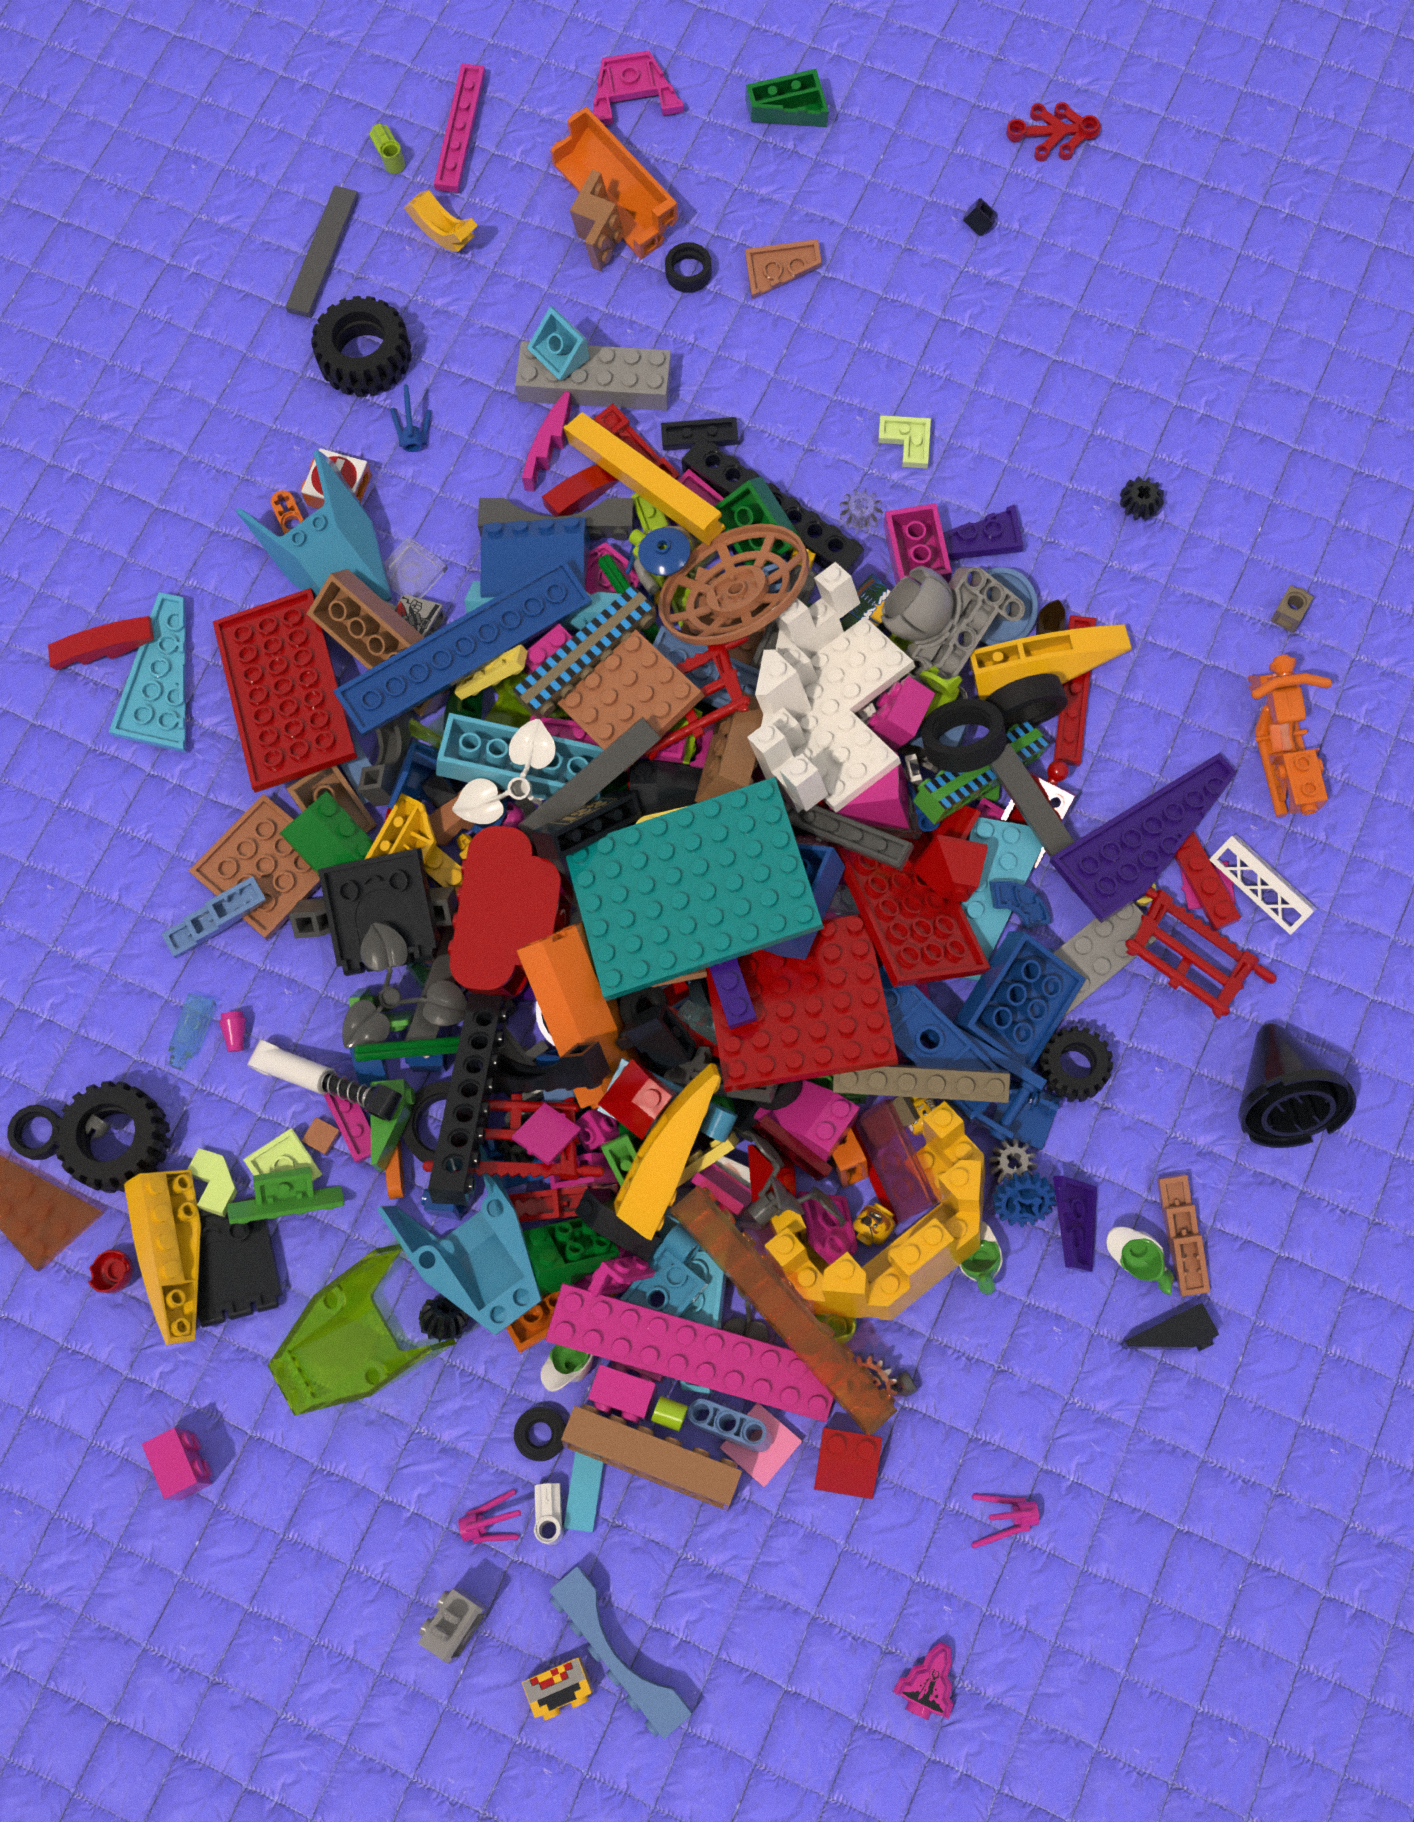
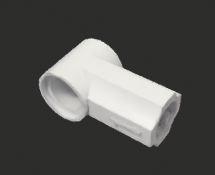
M547 1483L534 1485L535 1536L546 1545H556L564 1536L561 1484ZM550 1522L554 1523L557 1529L556 1534L550 1539H545L542 1535L544 1525Z

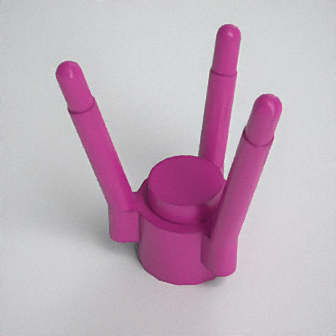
M513 1489L477 1509L467 1511V1516L459 1518V1530L463 1541L473 1540L474 1544L490 1541L518 1540V1534H483L487 1533L488 1525L520 1516V1510L488 1519L480 1515L514 1496L516 1490Z
M981 1494L972 1495L974 1500L1016 1505L1011 1506V1512L991 1514L988 1518L991 1521L1012 1519L1014 1525L1018 1524L1016 1527L973 1542L972 1548H978L1020 1532L1030 1531V1526L1039 1525V1512L1035 1501H1026L1025 1497L1009 1498Z

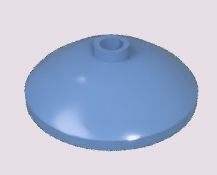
M1003 567L986 570L989 575L1022 600L1025 606V613L1018 621H1002L994 618L980 642L991 646L1025 638L1033 628L1038 612L1037 596L1032 584L1024 575L1014 569ZM989 588L988 591H987V598H988V600H989L990 597H991V590H990V588ZM1008 604L1007 607H1006L1007 615H1008L1009 612H1010V605H1009V604Z

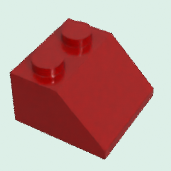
M823 1428L814 1489L873 1499L882 1437Z

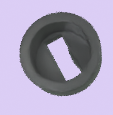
M93 1114L85 1125L87 1134L93 1129L96 1130L93 1138L103 1137L111 1128L109 1124Z
M907 1370L898 1375L899 1379L893 1385L895 1387L901 1385L903 1389L898 1392V1395L903 1397L910 1396L918 1391Z

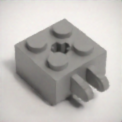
M453 1588L449 1592L445 1591L436 1604L439 1610L435 1617L428 1618L418 1633L422 1636L418 1644L448 1664L458 1660L490 1607L462 1588Z

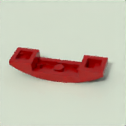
M613 403L594 418L595 422L674 479L680 477V474L664 457L660 458L632 429L630 421Z

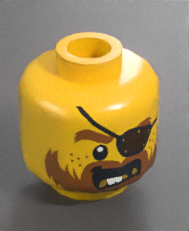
M876 1202L873 1206L865 1205L853 1223L854 1230L858 1232L856 1238L868 1247L872 1243L883 1245L895 1227V1222L892 1219L894 1214Z

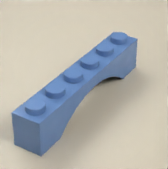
M580 1566L575 1567L549 1590L553 1595L550 1598L553 1606L560 1614L563 1611L571 1618V1621L568 1623L570 1628L579 1638L584 1635L591 1644L587 1647L590 1654L597 1662L603 1660L608 1666L607 1676L616 1687L622 1685L628 1692L625 1699L635 1712L641 1709L648 1718L644 1723L655 1737L660 1734L665 1739L693 1714V1711L674 1687L661 1685L642 1677L617 1655L608 1641L601 1623L598 1607V1589Z

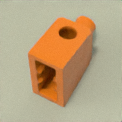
M850 1128L829 1158L842 1188L868 1178L867 1159Z

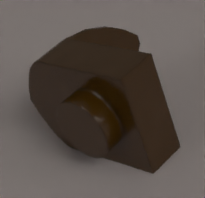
M1058 599L1046 604L1040 610L1036 621V635L1065 630L1066 612L1063 604Z

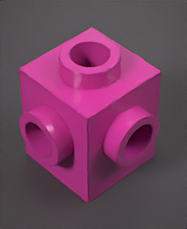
M598 1108L587 1111L575 1121L576 1125L581 1128V1132L577 1137L587 1153L598 1150L600 1153H603L601 1145L620 1136L616 1120L597 1111Z

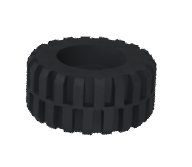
M353 296L351 300L344 298L339 300V304L336 306L334 304L329 306L327 313H322L317 319L319 324L314 325L313 337L311 338L313 353L322 376L326 381H329L330 386L334 389H341L342 393L347 395L355 393L356 397H364V394L369 393L370 396L378 395V391L384 390L385 392L391 388L390 385L392 383L397 384L402 379L401 373L405 374L409 368L408 363L411 361L412 356L410 340L402 317L399 316L398 311L394 307H389L387 302L381 299L377 302L375 297L366 296V299L361 298V296ZM371 335L383 340L379 348L370 355L353 358L341 354L344 346L356 337Z
M104 1081L101 1083V1087L95 1084L86 1087L87 1092L85 1094L77 1092L72 1097L74 1102L70 1106L65 1104L61 1110L65 1114L62 1119L57 1118L55 1127L59 1129V1134L53 1135L54 1144L59 1146L55 1153L57 1159L63 1162V1169L82 1184L106 1193H115L116 1190L125 1192L124 1184L128 1180L141 1173L158 1172L155 1166L158 1162L164 1163L167 1155L163 1153V1150L170 1146V1139L166 1137V1133L170 1132L169 1123L164 1120L166 1115L163 1109L157 1105V1102L137 1087H131L129 1084L120 1081L116 1084L111 1081ZM116 1113L128 1114L133 1119L135 1126L134 1139L129 1149L122 1156L112 1161L101 1162L95 1159L90 1145L94 1129L89 1134L85 1130V1125L90 1116L93 1114L103 1120Z

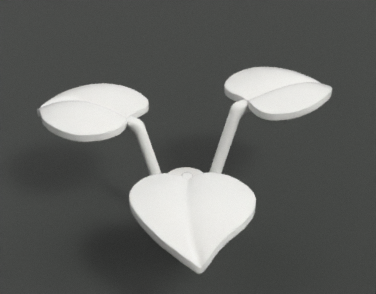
M540 719L532 720L523 725L511 739L509 745L511 761L518 765L525 764L520 777L513 778L508 784V790L499 795L497 786L490 780L479 778L470 781L463 788L452 808L456 815L472 823L489 824L502 816L504 807L500 799L509 795L516 800L528 798L538 806L543 803L531 794L532 785L526 779L530 766L536 769L544 768L552 762L555 756L554 740Z

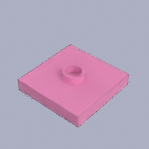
M756 1403L747 1415L762 1421L772 1433L773 1440L769 1449L764 1452H754L726 1440L720 1446V1449L765 1488L802 1441L763 1406ZM754 1431L751 1435V1441L755 1442L761 1439L763 1431Z

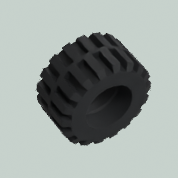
M1074 1026L1069 1031L1066 1028L1060 1030L1058 1034L1055 1033L1050 1038L1039 1058L1038 1071L1042 1072L1041 1077L1047 1080L1048 1087L1046 1089L1050 1093L1055 1091L1057 1093L1056 1097L1061 1099L1066 1097L1067 1102H1074L1075 1099L1082 1102L1088 1097L1096 1096L1111 1076L1110 1072L1113 1069L1114 1063L1111 1062L1113 1057L1112 1051H1107L1108 1043L1106 1040L1101 1042L1099 1040L1101 1035L1097 1032L1094 1035L1090 1034L1089 1028L1084 1027L1082 1031H1079L1078 1026ZM1069 1051L1083 1054L1090 1063L1091 1073L1084 1078H1075L1068 1075L1061 1067V1055Z

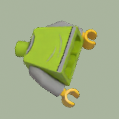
M654 525V526H652V528L647 532V534L650 533L651 531L655 530V529L662 528V527H661V526H658V525ZM664 526L681 531L687 537L691 551L701 545L697 543L698 539L681 526ZM635 529L629 536V542L636 546L632 552L635 558L633 565L639 581L650 595H654L653 601L655 606L658 607V599L661 592L659 589L663 587L668 576H656L643 568L639 560L638 550L641 541L647 534ZM663 545L659 549L664 550L667 545Z

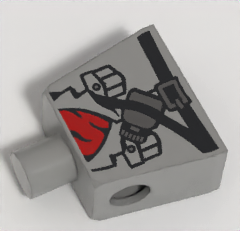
M402 595L397 605L384 601L424 637L439 630L446 618L443 605L410 595Z

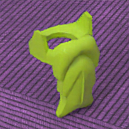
M936 666L923 670L919 674V678L935 693L920 724L921 727L925 718L933 710L945 703L956 700L959 693L958 686L962 681L960 676L950 679L937 676L939 670Z

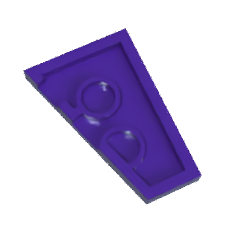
M1015 504L1007 507L1006 511L999 514L991 513L986 515L985 519L979 522H969L943 532L949 560L1023 551V541Z
M1053 1176L1065 1267L1080 1272H1093L1097 1187L1065 1176Z

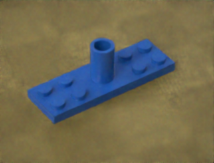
M884 965L879 968L895 1048L913 1066L1001 1071L914 984L893 987ZM920 1040L925 1041L928 1044L929 1049L925 1048L921 1044ZM947 1099L969 1122L989 1103Z

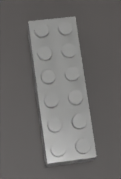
M521 341L515 382L518 402L556 404L566 391L570 392L572 405L609 407L613 403L617 408L668 411L672 372L671 350L588 345L589 360L564 380L559 381L527 349L530 342Z

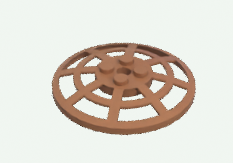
M753 524L723 532L713 539L709 546L702 543L692 550L687 564L677 573L668 576L659 596V616L673 637L693 645L723 644L748 636L780 616L799 595L809 573L810 561L808 552L800 537L783 526ZM765 538L760 551H749L731 556L727 547L730 544L746 539ZM775 539H779L791 544L799 553L786 563L780 556L770 551ZM718 551L721 562L705 572L698 581L685 577L700 561ZM756 560L753 566L735 567L734 565L743 561ZM766 561L772 562L780 568L767 577L762 571ZM802 561V568L795 585L790 592H786L790 582V571ZM725 569V573L720 575L711 585L706 584L716 574ZM782 577L779 592L768 593L769 585ZM680 585L690 589L691 591L686 601V612L670 614L671 601L677 587ZM699 593L706 594L708 605L695 609ZM762 603H771L752 618L751 612ZM709 613L717 616L710 626L702 623L697 617ZM741 617L742 623L721 627L728 619ZM689 620L695 628L703 632L698 636L683 634L674 627L673 622ZM714 633H716V634L726 633V634H722V635L711 636V635H713Z

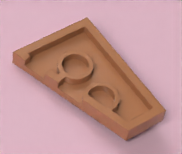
M818 239L745 249L751 299L821 267L822 262Z

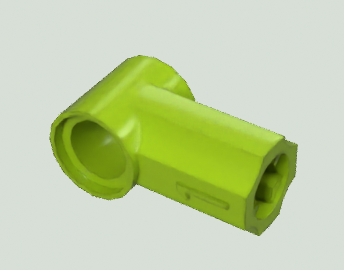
M381 123L374 125L369 132V137L383 161L385 170L390 174L402 172L406 163L400 144L393 137L388 125Z
M660 1396L651 1421L667 1429L679 1432L688 1406Z

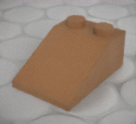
M336 765L300 777L285 787L301 812L305 811L327 791L365 833L377 826Z

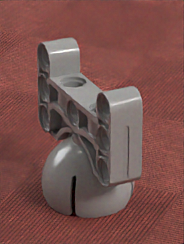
M919 566L909 572L910 577H902L891 590L882 607L883 615L881 619L885 627L892 634L901 639L913 641V644H909L904 653L913 660L915 670L912 674L908 672L902 679L904 680L909 676L930 689L919 678V674L923 670L936 666L939 670L937 676L944 679L956 677L993 619L1018 621L1025 613V606L1021 599L982 568L962 566L955 571L952 579L947 583L938 572L928 567ZM969 573H971L972 575V581L970 584H968L967 581ZM990 588V590H991V597H990V599L988 600V598H987V591H988V589ZM1009 604V605H1010V612H1009V614L1007 615L1006 607H1007V605ZM960 633H962L963 640L959 644L958 636ZM959 685V693L956 700L968 699L967 692Z

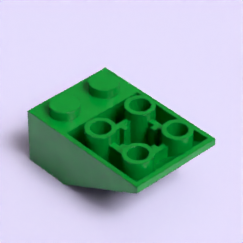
M580 1218L522 1231L541 1296L560 1291L562 1282L570 1285L576 1283L597 1270L603 1261L613 1260L620 1256V1252L614 1242L593 1231Z

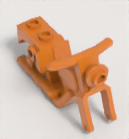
M1280 655L1273 659V662L1269 665V670L1275 674L1248 676V681L1251 682L1249 690L1252 691L1251 697L1255 700L1265 695L1267 697L1266 705L1263 706L1255 727V741H1257L1277 818L1285 817L1288 813L1285 804L1287 787L1289 792V814L1302 813V815H1311L1321 810L1328 801L1322 778L1323 763L1321 758H1317L1316 755L1320 748L1305 749L1302 736L1307 734L1308 731L1306 729L1300 730L1299 721L1306 719V711L1302 690L1298 685L1307 684L1328 689L1332 686V680L1309 673L1294 674L1293 670L1297 661L1289 655Z

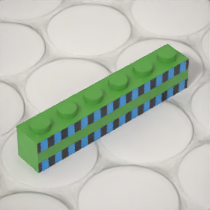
M1030 720L1020 726L1015 724L1006 732L1007 743H1010L1025 767L1039 759L1050 745V742ZM989 765L978 770L963 773L941 770L935 779L927 778L918 786L919 792L913 802L935 825L994 788L1000 782Z

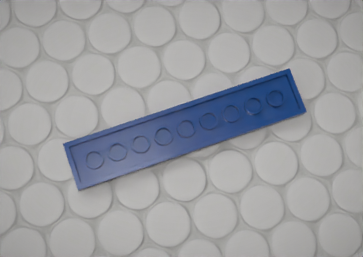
M563 558L333 690L334 695L363 738L489 665L503 653L520 644H525L592 605V599Z

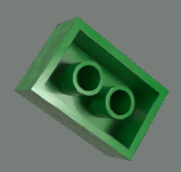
M762 476L748 480L714 506V508L722 513L718 521L725 525V532L746 525L773 524L783 526L799 536ZM765 538L746 539L735 542L733 545L739 554L749 551H760ZM775 539L770 552L783 558L795 548L783 540ZM748 560L744 562L746 565L753 566L756 560ZM766 561L763 567L769 566L774 563Z

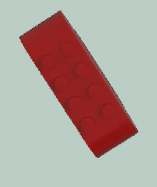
M491 826L479 831L473 837L468 847L467 857L462 861L461 872L464 876L462 886L460 885L457 891L459 906L458 912H455L453 916V928L455 931L453 939L449 942L448 954L450 956L451 973L459 984L473 994L502 995L503 1000L508 1001L517 997L528 983L527 975L516 950L569 926L573 904V889L567 878L551 861L546 858H539L534 843L522 831L513 827Z

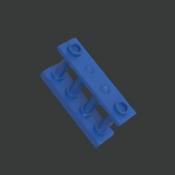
M957 1027L1001 1071H1008L1010 1076L1021 1081L1019 1083L1020 1089L998 1124L984 1116L991 1102L974 1118L991 1129L989 1134L1002 1142L1006 1138L1012 1141L1015 1134L1008 1130L1029 1094H1033L1035 1090L1042 1093L1047 1085V1080ZM942 1099L947 1103L951 1104L947 1099Z

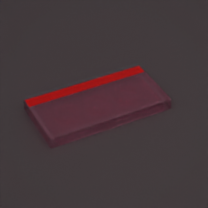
M884 1100L857 1116L851 1129L867 1159L868 1178L881 1206L894 1214L892 1219L895 1222V1226L936 1205L938 1201L892 1100Z

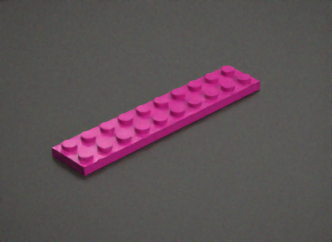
M563 1282L545 1338L546 1342L822 1422H827L837 1387L835 1380L839 1379L840 1373L838 1371L843 1367L840 1363L611 1296L599 1295L595 1298L587 1289Z

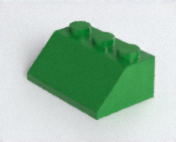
M327 791L279 833L318 876V869L364 860L374 843Z

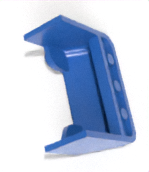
M412 742L392 789L388 808L393 809L401 793L415 800L420 798L431 803L420 782L436 772L438 749L421 742ZM452 779L458 787V793L469 783ZM509 796L500 799L504 812L498 820L489 824L476 823L471 830L477 834L484 828L500 826L506 814Z

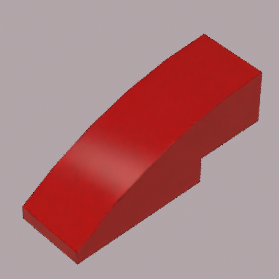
M593 465L567 478L542 496L544 507L554 517L568 516L576 510L582 512L618 483L619 480L599 465Z

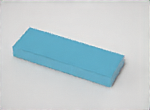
M575 1452L564 1528L593 1532L604 1463L578 1452Z

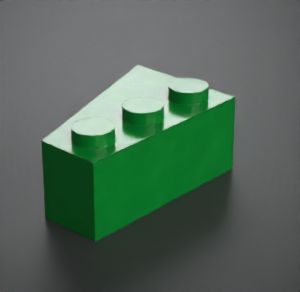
M817 69L746 85L745 101L751 122L827 127L829 112Z

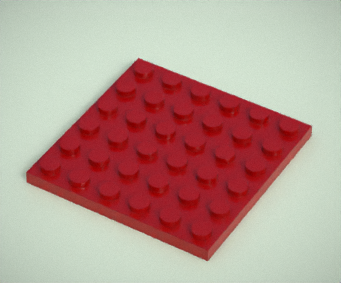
M861 914L822 920L824 929L818 930L806 960L781 957L762 949L737 957L757 1017V1021L730 1030L710 968H706L725 1092L898 1064L873 941Z

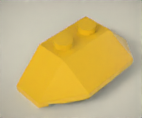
M401 793L365 859L421 848L425 864L437 843L425 805Z

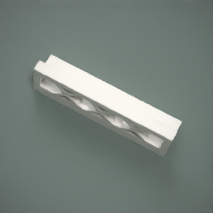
M1237 835L1231 836L1209 859L1290 935L1317 910L1313 904ZM1228 848L1237 855V867H1226L1219 860ZM1241 860L1248 866H1241ZM1231 870H1237V876ZM1242 870H1253L1257 874L1258 885L1247 886L1242 881ZM1262 879H1263L1268 885H1262ZM1273 888L1278 893V904H1266L1262 900V889ZM1251 889H1258V895ZM1282 898L1289 904H1282ZM1293 907L1302 916L1290 926L1283 919L1282 908ZM1272 908H1278V914Z

